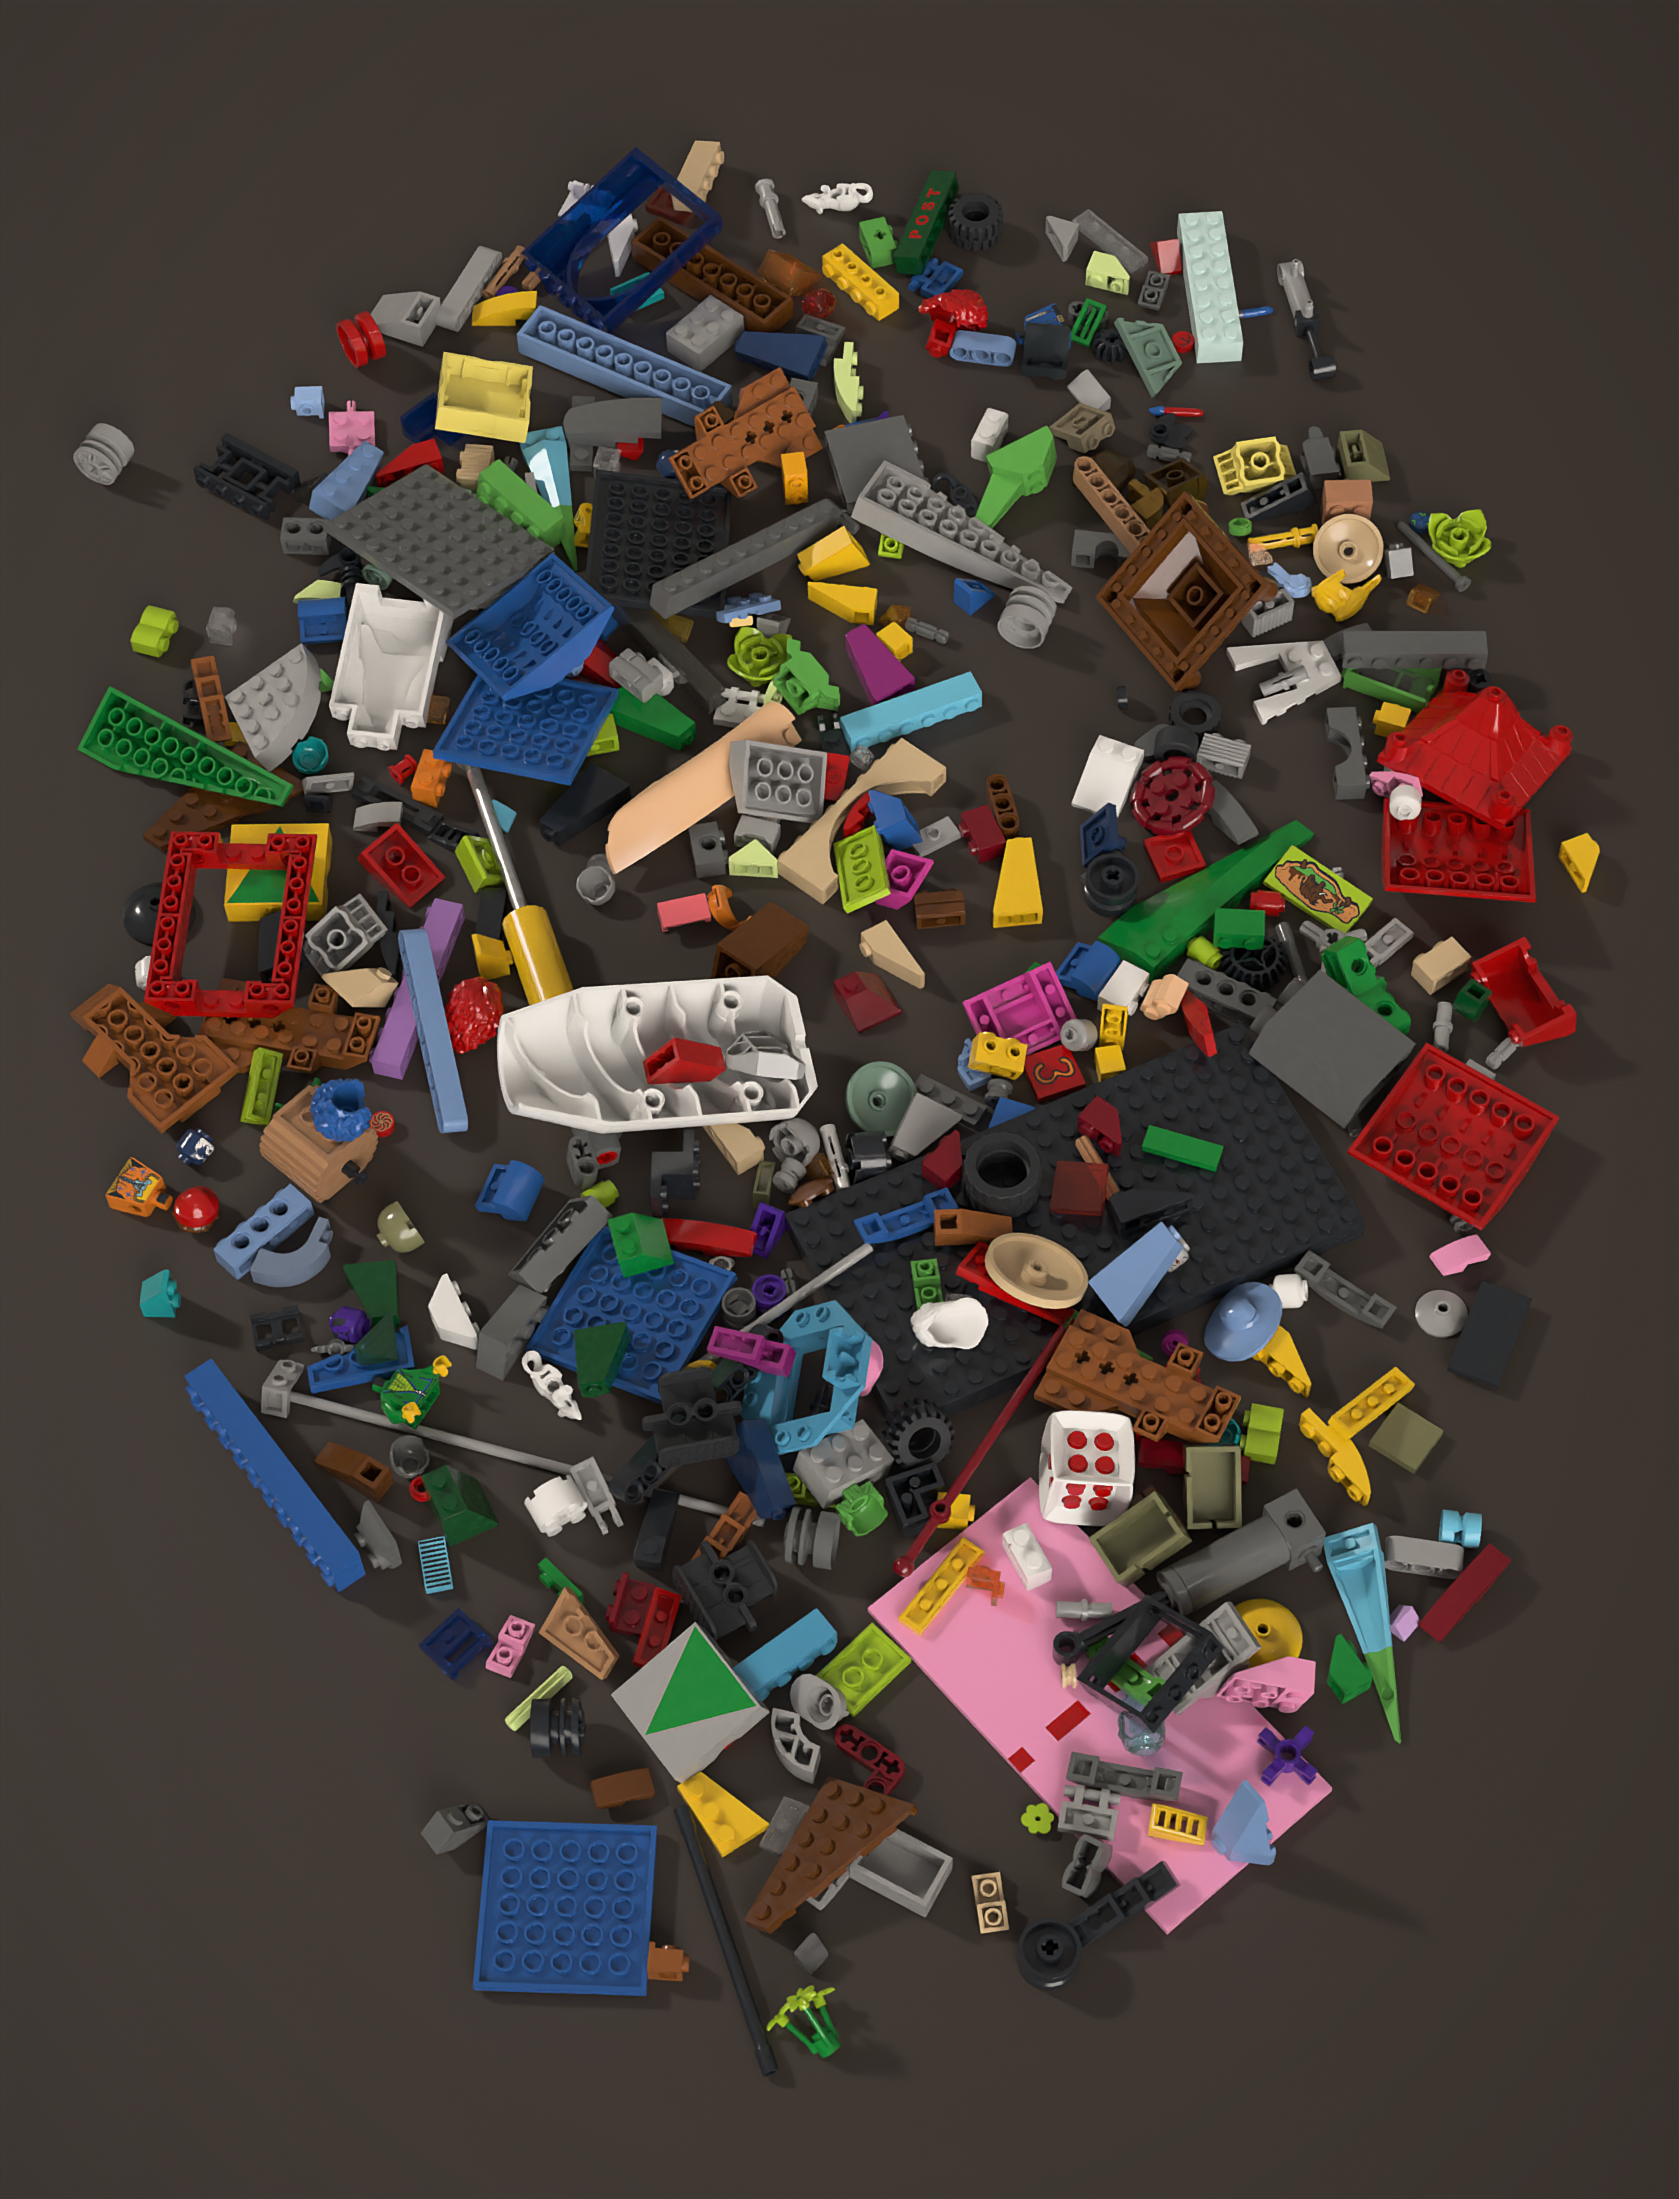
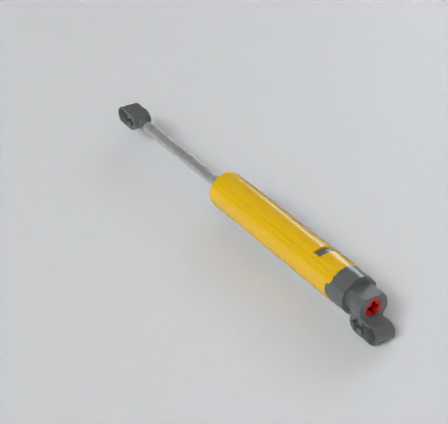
M456 763L460 769L465 770L514 910L504 918L502 925L529 1006L573 991L574 989L547 911L543 907L527 905L480 767ZM571 1127L574 1137L569 1141L566 1161L575 1186L583 1190L589 1189L596 1183L598 1169L607 1168L618 1163L621 1152L618 1139L623 1132L600 1134Z

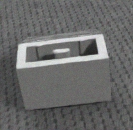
M420 291L383 295L372 311L371 316L382 334L423 347L436 327L435 318L441 306L440 298Z

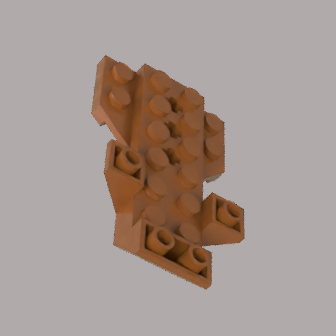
M780 367L740 389L738 408L731 422L724 425L714 406L694 416L697 441L668 458L690 499L705 492L719 482L734 496L740 498L758 488L747 468L748 465L758 461L782 469L781 454L804 452V457L807 458L823 449L813 430L816 426L795 386L791 387ZM783 415L786 416V421L784 422L781 419ZM765 425L768 426L767 432L763 430V427H765ZM747 435L750 437L749 442L745 441Z
M222 978L218 990L245 991L246 982ZM314 983L308 1001L309 1009L292 1007L275 1018L205 1017L199 1035H206L238 1067L240 1074L250 1070L253 1052L259 1047L283 1053L282 1059L289 1060L287 1070L312 1074L321 1066L347 1070L366 1062L380 1022V1016L357 1012L354 1017L337 1014L339 994L331 986Z
M107 984L70 1013V1016L85 1031L89 1030L95 1036L82 1062L100 1078L116 1066L119 1060L130 1071V1083L127 1093L128 1101L161 1134L178 1120L183 1123L221 1092L220 1087L239 1073L238 1067L206 1035H195V1037L170 1035L163 1028L175 1020L176 1016L145 1002L137 1003L122 987Z
M1083 1309L1080 1310L1073 1325L1068 1327L1046 1367V1373L1034 1393V1399L1060 1411H1108L1110 1413L1120 1410L1137 1418L1132 1431L1158 1442L1168 1432L1190 1443L1219 1442L1241 1400V1396L1219 1386L1212 1389L1194 1381L1203 1352L1179 1342L1167 1363V1368L1139 1356L1130 1330ZM1078 1360H1085L1082 1364L1078 1363ZM1102 1371H1110L1106 1375L1102 1374ZM1126 1382H1134L1130 1386L1126 1385Z

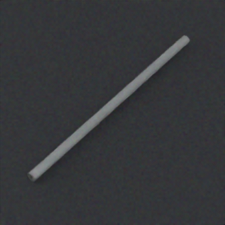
M862 1245L740 1331L748 1333L756 1324L767 1325L872 1252L871 1245ZM707 1353L698 1360L714 1362L720 1356Z

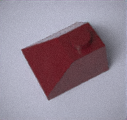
M854 971L834 981V998L858 1034L902 1013V1010L877 974Z

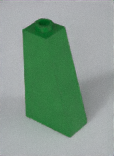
M623 686L618 689V698L609 713L613 714L615 725L679 751L694 741L696 737L695 722L659 694H653L644 703Z

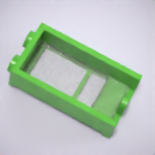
M1343 668L1341 677L1344 678L1342 688L1346 689L1348 687L1382 701L1409 708L1418 715L1430 702L1439 684L1442 668Z

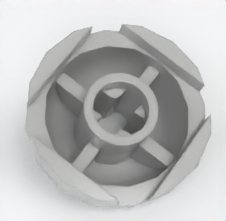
M801 1118L785 1119L775 1125L770 1131L769 1139L770 1141L773 1139L775 1144L772 1150L781 1163L786 1158H793L805 1167L817 1157L820 1149V1139L817 1130L808 1121Z

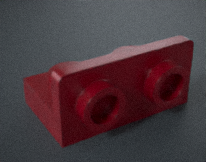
M623 1572L621 1580H616L613 1596H616L614 1604H609L606 1613V1621H609L610 1631L640 1638L653 1590L656 1587L655 1584L630 1579L629 1573Z

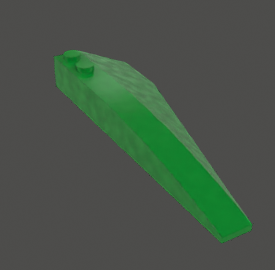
M109 686L77 750L114 770L281 807L284 806L294 786L224 746Z
M1294 820L1131 907L1097 937V940L1110 947L1122 960L1150 973L1149 981L1152 983L1188 951L1186 947L1194 937H1204L1213 928L1215 908H1236L1251 892L1264 882L1292 845L1300 849L1314 837V833L1297 820Z

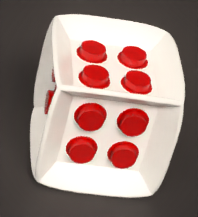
M1073 1410L1054 1412L1049 1416L1042 1437L1039 1462V1499L1043 1519L1060 1524L1106 1526L1128 1510L1133 1495L1135 1474L1134 1433L1129 1417L1115 1413Z

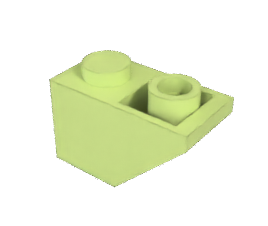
M1094 251L1086 269L1085 285L1128 295L1130 276L1118 259L1113 255Z

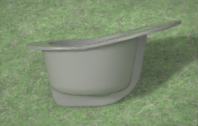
M804 1674L798 1677L792 1684L790 1699L794 1710L821 1730L831 1729L843 1717L849 1715L850 1712L847 1710V1701L843 1692L818 1676Z

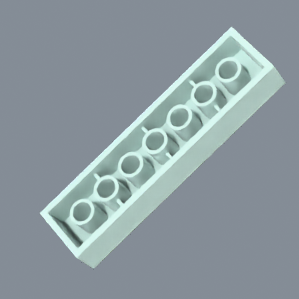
M1222 211L1179 214L1177 236L1192 335L1194 336L1197 363L1241 361L1243 337Z

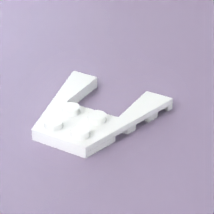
M1323 641L1228 647L1226 651L1235 671L1279 659L1285 672L1298 668L1301 665H1304L1309 679L1292 685L1294 690L1253 702V708L1262 725L1266 724L1267 720L1276 715L1278 717L1282 715L1289 707L1295 704L1300 705L1305 702L1307 697L1313 694L1317 695L1341 681V674Z

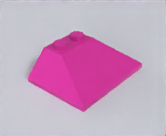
M1051 962L962 1002L977 1035L982 1032H991L996 1037L1018 1039L1020 1043L1027 1044L1026 1056L1061 1040L1060 1032L1062 1026L1071 1019H1077Z

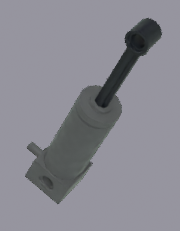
M1296 1488L1264 1505L1262 1517L1159 1570L1156 1575L1160 1591L1150 1595V1597L1166 1606L1168 1605L1181 1615L1187 1616L1283 1564L1290 1571L1308 1562L1313 1572H1318L1322 1569L1323 1565L1317 1556L1321 1555L1326 1532ZM1139 1602L1080 1633L1075 1630L1073 1632L1063 1631L1057 1634L1053 1640L1052 1656L1054 1661L1060 1666L1061 1664L1070 1666L1071 1663L1076 1664L1079 1657L1087 1653V1647L1114 1634ZM1062 1646H1070L1073 1650L1067 1653L1061 1651L1060 1648Z

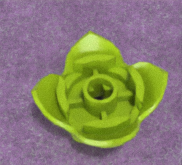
M1481 509L1465 511L1456 519H1451L1449 515L1444 513H1431L1428 531L1433 542L1432 547L1446 562L1462 568L1491 549L1490 539L1484 537L1487 526Z
M741 626L734 640L735 654H731L728 657V667L746 681H749L754 687L769 683L781 671V664L787 661V638L792 639V636L778 633L770 638H766L756 628Z

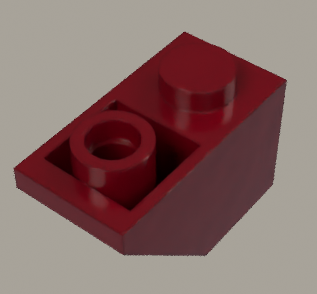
M1097 1095L1078 1115L1077 1129L1083 1136H1087L1097 1142L1105 1152H1111L1118 1157L1121 1154L1122 1146L1118 1109Z
M954 1130L950 1136H944L939 1142L938 1148L933 1153L929 1152L921 1162L922 1177L939 1190L946 1187L950 1190L962 1178L963 1164L960 1134L957 1130Z

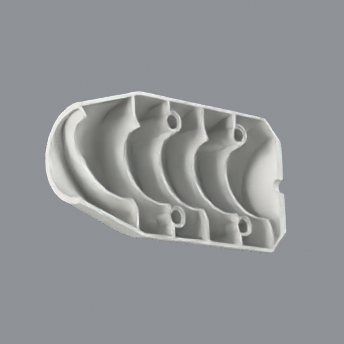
M769 976L581 987L502 1015L498 1027V1072L503 1098L508 1110L515 1115L600 1134L792 1119L818 1087L810 1050L805 1045L806 1033L797 996ZM766 1030L784 1040L789 1045L788 1052L806 1064L804 1077L798 1080L755 1076L726 1067L725 1071L710 1082L650 1085L647 1084L643 1061L676 1037L721 1047L725 1062L727 1050L742 1033Z

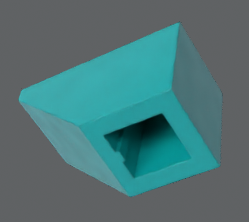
M163 1270L142 1282L139 1305L144 1317H175L176 1308H180L181 1293L177 1292L176 1280L172 1279L169 1270Z

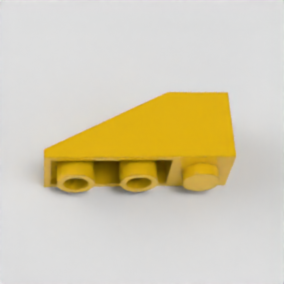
M808 582L809 600L850 623L874 625L877 609V589L847 586L844 584Z
M1102 1005L1099 1047L1120 1044L1121 1049L1124 1050L1128 1006Z
M1278 1325L1271 1340L1252 1358L1262 1361L1268 1366L1269 1371L1273 1375L1284 1379L1294 1392L1301 1393L1307 1398L1311 1389V1381L1289 1332Z

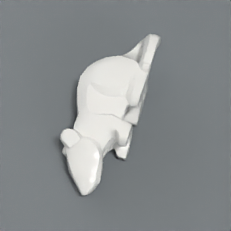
M865 183L837 184V188L830 190L829 186L822 185V194L806 195L802 198V201L809 207L816 209L818 214H822L823 209L830 208L839 211H851L860 202H870L873 198V191ZM856 189H864L867 194L862 196Z
M534 1350L528 1351L522 1358V1366L530 1374L537 1391L559 1409L558 1416H567L570 1419L581 1420L582 1416L578 1404L575 1400H572V1387L563 1384L561 1381L562 1374L550 1364L542 1365V1359L538 1352ZM530 1360L534 1362L533 1372L527 1366Z

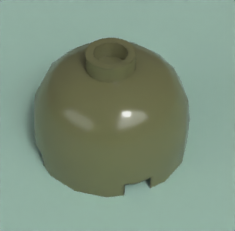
M398 1201L391 1203L380 1213L377 1222L380 1233L376 1236L384 1247L390 1246L396 1252L405 1253L417 1249L425 1243Z

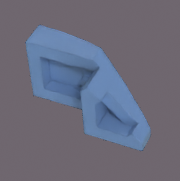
M967 1038L964 1042L962 1054L958 1058L957 1071L970 1092L988 1084L992 1077L989 1073L968 1068L972 1041Z

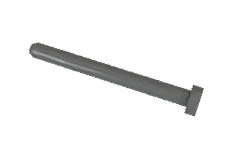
M1404 521L1397 523V528L1456 583L1455 588L1459 592H1463L1469 587L1471 580L1467 576H1461Z

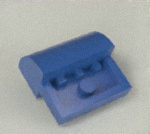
M346 597L298 601L300 640L303 645L343 642L348 622Z
M1095 941L1092 946L1077 942L1056 971V975L1062 986L1076 989L1078 996L1098 1001L1099 994L1121 965L1122 960L1115 951L1099 941Z
M511 1160L509 1165L494 1164L475 1207L479 1212L499 1213L505 1220L526 1222L545 1178L533 1167L519 1161Z

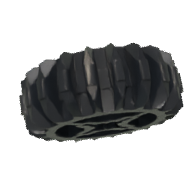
M1266 930L1263 949L1223 948V957L1220 958V961H1222L1221 969L1228 977L1238 982L1247 983L1251 988H1258L1262 992L1264 986L1271 989L1273 983L1278 984L1281 977L1285 975L1288 964L1286 949H1283L1282 942H1276V935L1268 937ZM1241 952L1240 960L1236 961L1235 956ZM1272 959L1273 964L1267 968L1265 966L1267 961Z

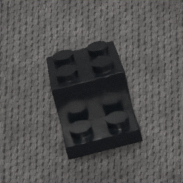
M684 1130L683 1152H652L650 1188L652 1217L664 1218V1212L669 1211V1200H695V1190H700V1139H695L694 1130Z

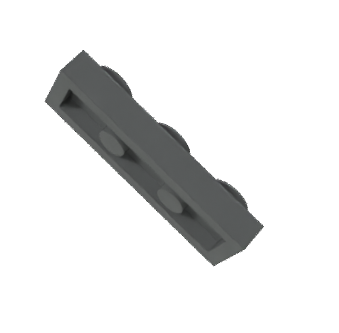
M923 1074L919 1076L914 1084L917 1093L963 1115L959 1123L973 1130L976 1129L987 1112L986 1105Z

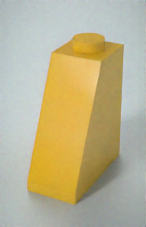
M845 526L797 554L801 562L798 564L800 571L804 576L808 575L814 582L870 565L863 547Z

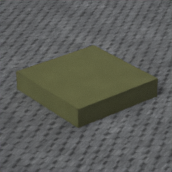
M1398 1402L1370 1440L1369 1446L1415 1474L1443 1435L1444 1430Z

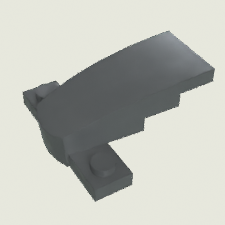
M572 396V408L568 410L563 421L566 441L570 449V471L592 472L593 446L616 448V442L638 443V438L661 439L662 398H628L595 402V397Z

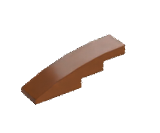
M214 656L191 659L207 738L216 743L232 740L215 658Z
M742 1491L738 1493L727 1512L722 1514L710 1535H707L704 1541L707 1540L719 1560L734 1552L758 1516L757 1511L745 1493ZM700 1547L698 1548V1550L696 1551L695 1555L691 1560L702 1555Z

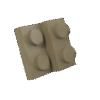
M1082 403L1076 405L1049 427L1052 435L1067 440L1069 448L1082 453L1095 449L1102 439L1112 436L1116 429L1111 413Z

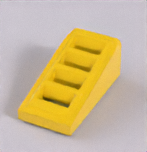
M1152 1803L1148 1836L1204 1846L1208 1817ZM1159 1817L1165 1818L1164 1827L1158 1826ZM1170 1819L1176 1820L1175 1830L1169 1829ZM1182 1821H1187L1186 1833L1180 1832ZM1193 1823H1199L1197 1836L1191 1835Z

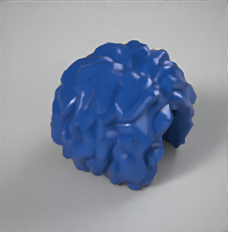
M346 1078L345 1081L342 1079L337 1081L330 1080L326 1084L323 1083L321 1087H317L310 1103V1111L317 1132H321L323 1136L330 1140L352 1142L355 1138L360 1137L364 1130L370 1127L369 1121L372 1114L370 1109L365 1107L363 1099L366 1094L363 1083L359 1079L349 1080V1078Z

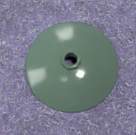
M883 1061L872 1062L859 1068L849 1080L845 1097L847 1110L853 1122L862 1131H885L886 1137H891L896 1134L917 1090L910 1076L899 1066ZM873 1098L877 1099L878 1106L873 1104Z

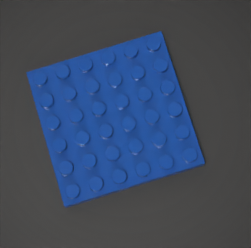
M477 675L435 746L433 757L434 759L571 786L618 698V689L563 679L552 687L504 701Z
M604 1226L589 1242L527 1344L526 1351L534 1350L539 1353L541 1359L577 1372L574 1330L626 1321L631 1334V1341L613 1386L662 1405L660 1393L658 1392L659 1377L668 1372L682 1371L688 1365L720 1310L724 1294L731 1290L737 1280L736 1273L671 1250L674 1264L624 1278L617 1259L610 1227Z
M488 1820L473 1989L477 1991L647 1996V1963L651 1937L657 1826Z

